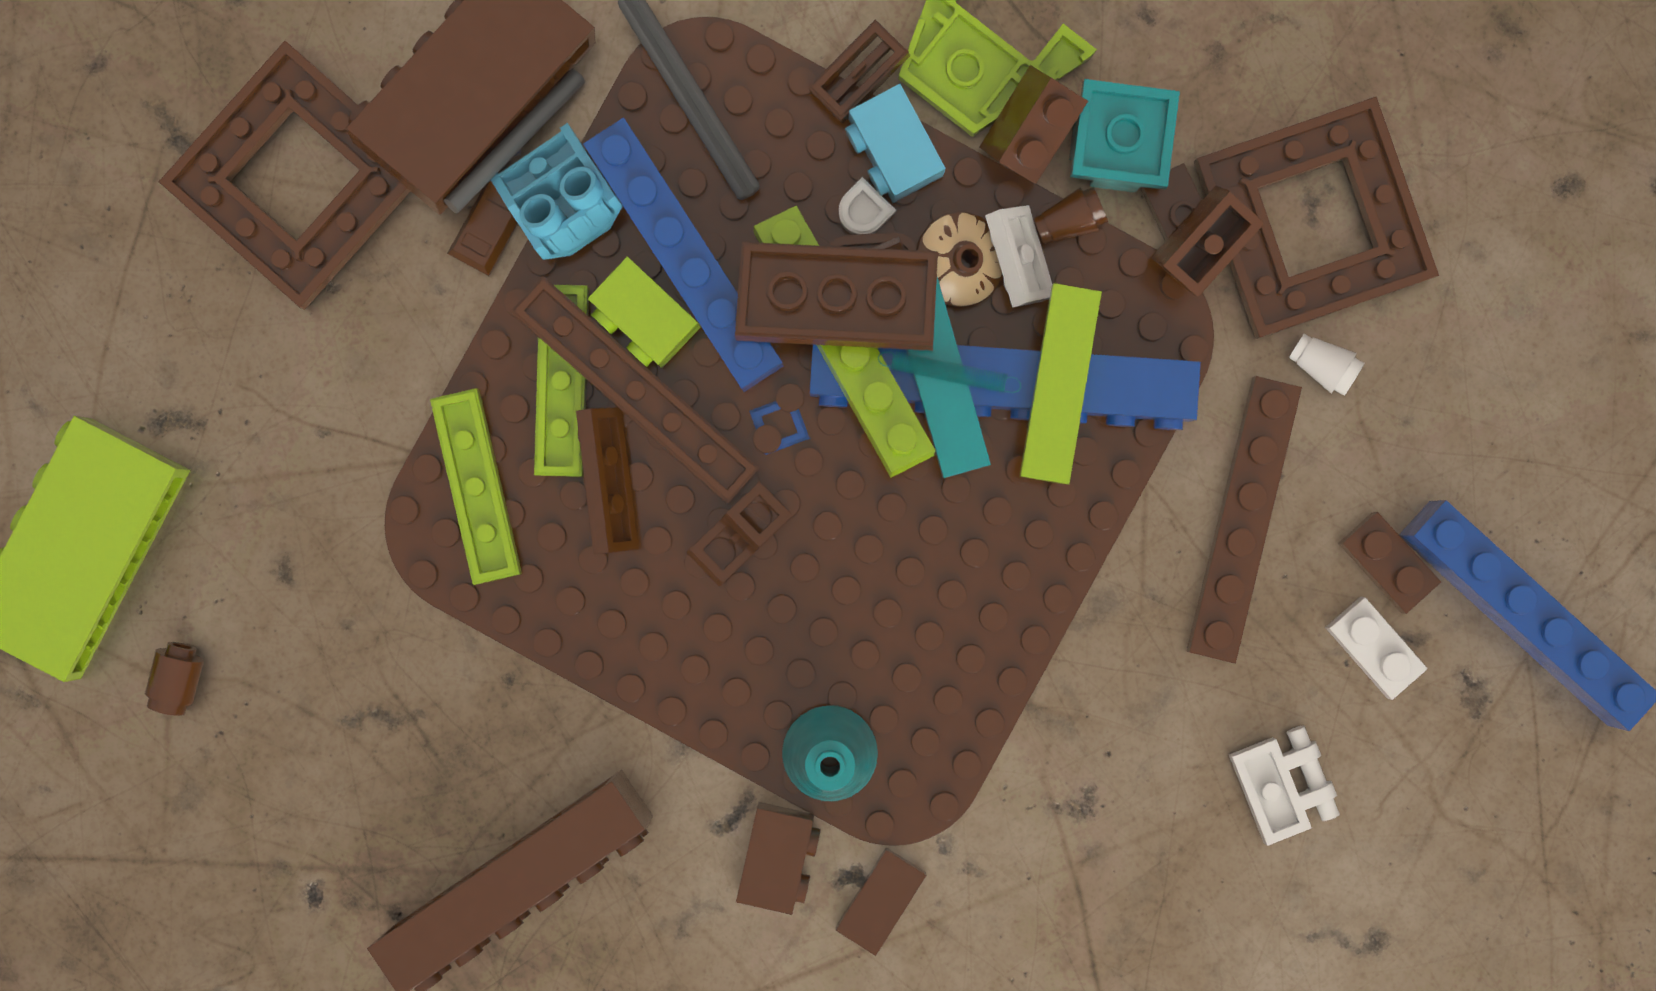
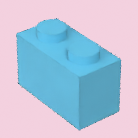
M901 84L849 110L848 120L851 125L845 128L846 134L855 151L859 154L865 150L873 167L867 170L880 196L888 193L892 202L895 203L943 177L946 168Z

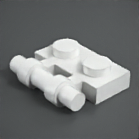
M1304 725L1287 731L1293 748L1283 754L1277 739L1273 737L1229 754L1263 843L1267 846L1311 829V824L1305 812L1307 809L1316 806L1322 821L1331 820L1340 815L1333 799L1337 796L1332 781H1326L1317 759L1321 756L1316 741H1310ZM1299 766L1309 787L1300 793L1297 792L1289 770Z

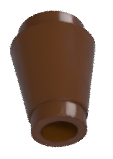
M1094 186L1082 191L1081 187L1042 212L1041 215L1033 218L1044 244L1099 231L1098 226L1108 222Z

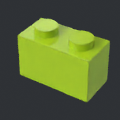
M628 256L588 298L597 307L591 316L609 333L613 334L617 328L625 333L632 340L626 348L646 367L654 361L663 368L701 328L691 315Z

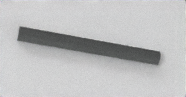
M571 69L444 199L445 204L453 212L459 213L585 83L582 75L576 70Z

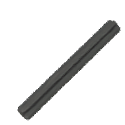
M618 0L620 10L739 200H743L755 194L760 189L759 182L646 0Z

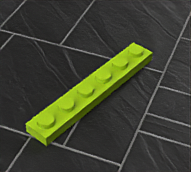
M797 206L754 226V235L759 243L819 246ZM817 345L890 478L934 456L935 449L890 369L886 367L887 364L882 355L879 357L880 362L878 361L880 354L878 348Z

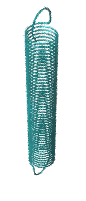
M896 352V355L892 353V370L893 367L894 370L896 369V371L899 368V371L901 370V372L904 369V372L906 371V373H910L911 371V374H915L916 372V375H920L921 372V376L922 374L923 376H925L926 373V377L928 375V377L932 378L933 376V378L935 377V379H937L938 376V379L940 378V380L943 377V380L945 379V381H949V379L950 382H954L955 380V383H959L960 381V384L962 383V385H966V383L967 386H971L972 384V386L976 387L977 385V387L979 386V388L984 387V389H994V391H1001V393L1005 390L1006 379L1015 378L1007 377L1006 374L1003 386L1005 373L1003 375V379L1001 373L1000 382L998 386L1000 372L998 374V379L996 383L998 372H996L995 376L994 371L991 383V377L993 371H991L990 381L988 384L990 370L986 382L988 372L987 370L983 384L985 374L984 370L981 382L983 369L981 370L980 379L979 369L976 381L978 368L976 370L975 379L974 373L976 368H974L973 377L971 380L973 367L969 378L971 367H969V372L967 376V366L964 378L966 365L964 367L963 375L962 365L959 377L961 364L959 366V371L957 375L959 364H957L955 372V363L952 374L954 363H952V368L950 372V362L947 374L949 362L947 363L945 371L946 361L944 369L943 361L940 371L941 361L938 368L939 360L937 362V366L935 360L933 368L934 359L931 365L932 359H930L929 363L928 358L926 365L927 357L925 358L924 363V357L922 360V356L919 362L920 356H918L917 360L916 355L914 361L915 355H913L912 359L911 354L909 361L910 354L908 355L907 359V353L906 356L905 353L903 354V358L902 352L901 356L900 352Z

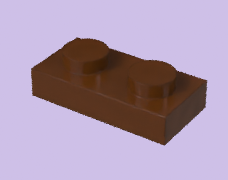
M1372 512L1338 543L1401 613L1407 614L1441 583L1438 577L1379 512Z

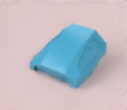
M568 123L560 127L561 132L501 173H497L491 179L505 205L543 260L571 256L608 231L622 208V204Z

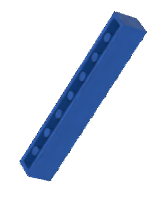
M813 345L810 397H819V406L847 407L848 401L817 345ZM957 345L963 368L966 365L965 374L968 366L967 376L969 367H971L969 378L973 367L971 380L974 368H976L974 379L978 368L976 381L979 369V379L983 369L981 382L985 370L983 384L987 370L986 382L990 370L988 384L991 371H993L991 383L994 371L995 376L996 372H998L996 383L1000 372L998 386L1001 373L1002 379L1005 373L1003 386L1006 374L1007 377H1015L1006 379L1005 390L1002 393L1001 391H994V389L979 388L977 385L976 387L972 386V384L969 386L977 417H991L992 409L1011 410V419L1029 420L1040 351ZM878 348L887 366L892 365V353L896 355V352H900L901 356L902 352V358L903 354L905 353L906 356L907 353L906 349ZM1091 354L1080 424H1086L1087 415L1106 416V425L1135 427V419L1154 420L1155 429L1183 430V422L1197 420L1201 362ZM892 366L888 367L908 403L915 404L914 412L924 413L913 373L911 374V371L906 373L904 369L901 372L899 368L896 371L894 367L893 370L891 369Z

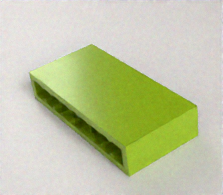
M73 416L72 420L67 421L58 431L54 442L57 448L50 462L44 464L36 473L32 483V487L35 490L27 506H22L14 515L10 524V530L13 532L6 546L0 548V649L62 682L82 678L190 472V469L94 419Z

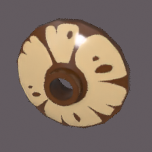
M964 211L944 214L929 223L920 236L916 248L917 251H938L937 277L946 305L954 307L977 305L991 296L1001 282L1003 274L995 247L990 239L988 223L981 216ZM964 250H968L973 258L972 264L968 268L961 262V255Z

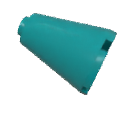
M829 705L814 707L802 714L791 725L784 739L782 758L789 779L802 793L821 801H839L858 793L869 782L876 768L878 749L871 728L859 715L850 709ZM826 757H834L839 761V764L827 767L822 765L821 761Z

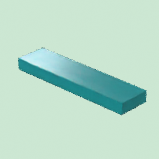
M937 277L933 351L906 349L908 355L910 354L909 361L911 354L912 359L913 355H915L914 361L916 355L917 360L918 356H920L919 362L921 356L922 360L924 357V363L927 357L926 365L928 358L929 363L930 359H932L931 365L934 359L933 368L935 360L936 366L939 360L938 368L941 361L940 371L942 362L944 361V369L946 361L945 371L949 362L947 374L950 362V372L952 363H954L952 374L955 363V372L957 364H959L957 375L961 364L960 377L962 361ZM915 372L913 374L942 477L947 478L991 465L967 383L962 385L960 381L955 383V380L950 382V379L945 381L943 377L940 380L938 376L935 379L933 376L932 378L928 377V375L926 377V373L925 376L923 374L921 376V372L920 375H916Z

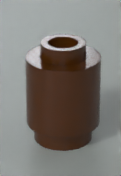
M168 642L167 648L156 649L145 690V695L149 698L147 708L167 715H185L187 706L192 705L194 702L204 659L196 655L197 648L185 643Z

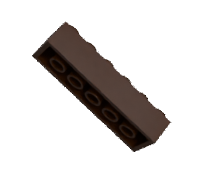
M621 769L390 927L367 950L395 991H410L413 988L415 991H427L443 978V974L452 968L451 962L455 961L458 967L465 965L483 951L482 948L491 941L489 936L495 933L499 940L504 938L524 923L522 920L531 914L529 912L530 908L536 906L538 911L541 912L564 896L563 892L570 887L568 882L574 878L577 879L579 884L586 882L604 868L603 865L609 861L607 857L609 854L616 850L619 856L622 857L644 841L643 837L649 833L646 828L653 815Z

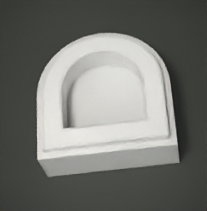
M863 177L843 196L839 205L840 222L845 230L853 235L876 233L896 213V209L880 196Z

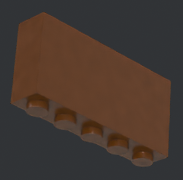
M563 0L453 1L444 15L446 20L434 33L432 31L424 33L413 47L412 52L414 55L404 66L400 67L397 65L393 67L383 78L380 85L381 91L370 102L365 100L353 110L348 119L350 124L346 128L352 142L438 215H441L448 207L444 199L548 92L575 67L596 43L595 27Z

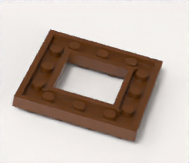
M284 41L158 181L303 310L310 305L411 192L352 142L346 128L350 124L348 119L358 105L287 41ZM293 111L359 169L356 175L297 240L231 182Z
M1377 96L1210 153L1194 161L1206 196L1215 186L1229 190L1265 223L1229 263L1255 339L1439 276ZM1343 160L1373 248L1289 277L1258 189Z

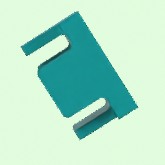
M1084 79L1081 97L1086 99L1088 103L1073 125L1069 160H1072L1070 177L1090 180V187L1094 186L1095 188L1137 192L1140 187L1165 190L1169 182L1180 91Z

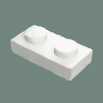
M1029 205L999 209L985 215L990 230V239L996 250L1004 277V286L1009 294L1012 308L1048 300L1050 298L1052 281Z
M1359 597L1325 627L1387 699L1393 700L1428 669L1365 597Z

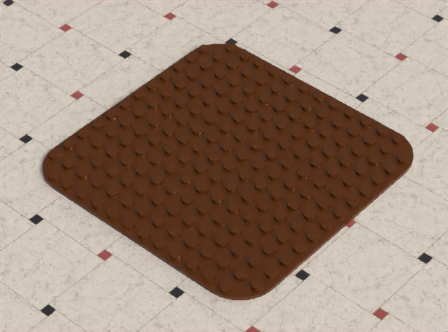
M718 17L684 19L663 27L759 182L760 189L755 194L743 200H739L642 43L638 45L624 64L581 142L583 145V143L624 117L737 293L742 242L759 243L754 235L755 225L797 206L819 246H828L832 240L839 236L853 235L845 230L839 219V205L843 196L862 177L875 189L867 170L873 167L865 150L859 154L855 151L846 134L845 128L851 125L849 120L847 119L842 124L808 89L826 69L744 24ZM838 76L825 91L830 95L845 79ZM855 85L838 104L842 106L859 87ZM872 94L866 101L872 99L875 95ZM921 121L946 168L944 175L895 203L892 202L888 193L881 195L896 209V213L874 234L902 233L910 237L917 245L920 236L929 223L944 214L964 211L981 216L986 220L985 215L999 209L1029 205L1032 217L1034 218L1041 215L1042 212L1063 198L1038 184H1034L1018 173ZM623 205L608 231L571 256L543 260L528 239L442 396L475 388L480 391L522 574L473 585L432 412L391 488L386 505L384 525L386 543L392 562L401 578L415 594L433 607L859 840L879 845H909L927 840L945 831L962 817L976 798L1176 430L1155 429L1154 420L1135 419V427L1106 425V416L1087 415V423L1079 424L1070 483L1066 485L1019 477L1029 420L1011 419V410L992 409L991 417H978L991 465L943 478L935 453L933 457L890 478L850 404L848 403L847 407L819 406V397H810L812 344L770 342L784 367L743 392L701 327L663 368L654 361L646 368L754 462L759 469L727 504L622 412L639 549L594 555L589 530L590 521L584 477L534 475L538 337L512 315L510 311L542 276L553 285L588 286L590 297L628 256L696 321L697 319ZM1109 223L1098 226L1099 231L1051 241L1046 244L1043 243L1035 224L1052 284L1102 291L1091 354L1201 362L1200 388L1208 371L1214 347L1213 320L1203 293L1199 297L1195 296L1152 260L1151 257L1158 251L1157 249ZM964 250L961 255V262L968 268L972 264L973 258L968 250ZM1003 276L992 295L977 305L965 307L946 305L957 345L1041 351L1049 299L1012 308L1009 294L1004 286ZM589 301L588 316L631 353L626 346L632 340L619 328L613 334L609 333L591 316L597 307ZM587 381L586 409L617 407ZM776 401L781 409L761 416L764 425L756 430L749 411ZM909 403V405L911 406V408H912V410H913V412H914V410H915V404H914V403ZM799 409L810 439L776 451L781 444V439L798 433L790 412ZM914 412L933 445L925 414ZM760 481L793 516L719 587L686 552ZM835 705L850 709L869 725L875 736L878 749L875 771L869 782L858 793L849 798L839 801H821L811 798L802 793L791 782L785 771L782 749L787 731L802 714L814 707ZM826 757L821 761V764L833 767L838 765L839 761L834 757Z

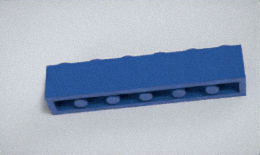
M624 117L583 143L743 392L784 367L770 342L736 341L735 326L738 293Z
M1447 500L1429 501L1399 534L1414 551L1607 726L1630 731L1656 703V690Z

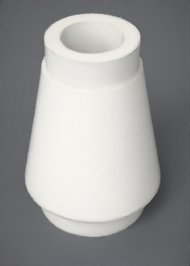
M1303 334L1289 357L1297 362V365L1331 394L1335 390L1344 396L1365 364L1355 358L1357 353L1314 337L1311 338L1306 334Z

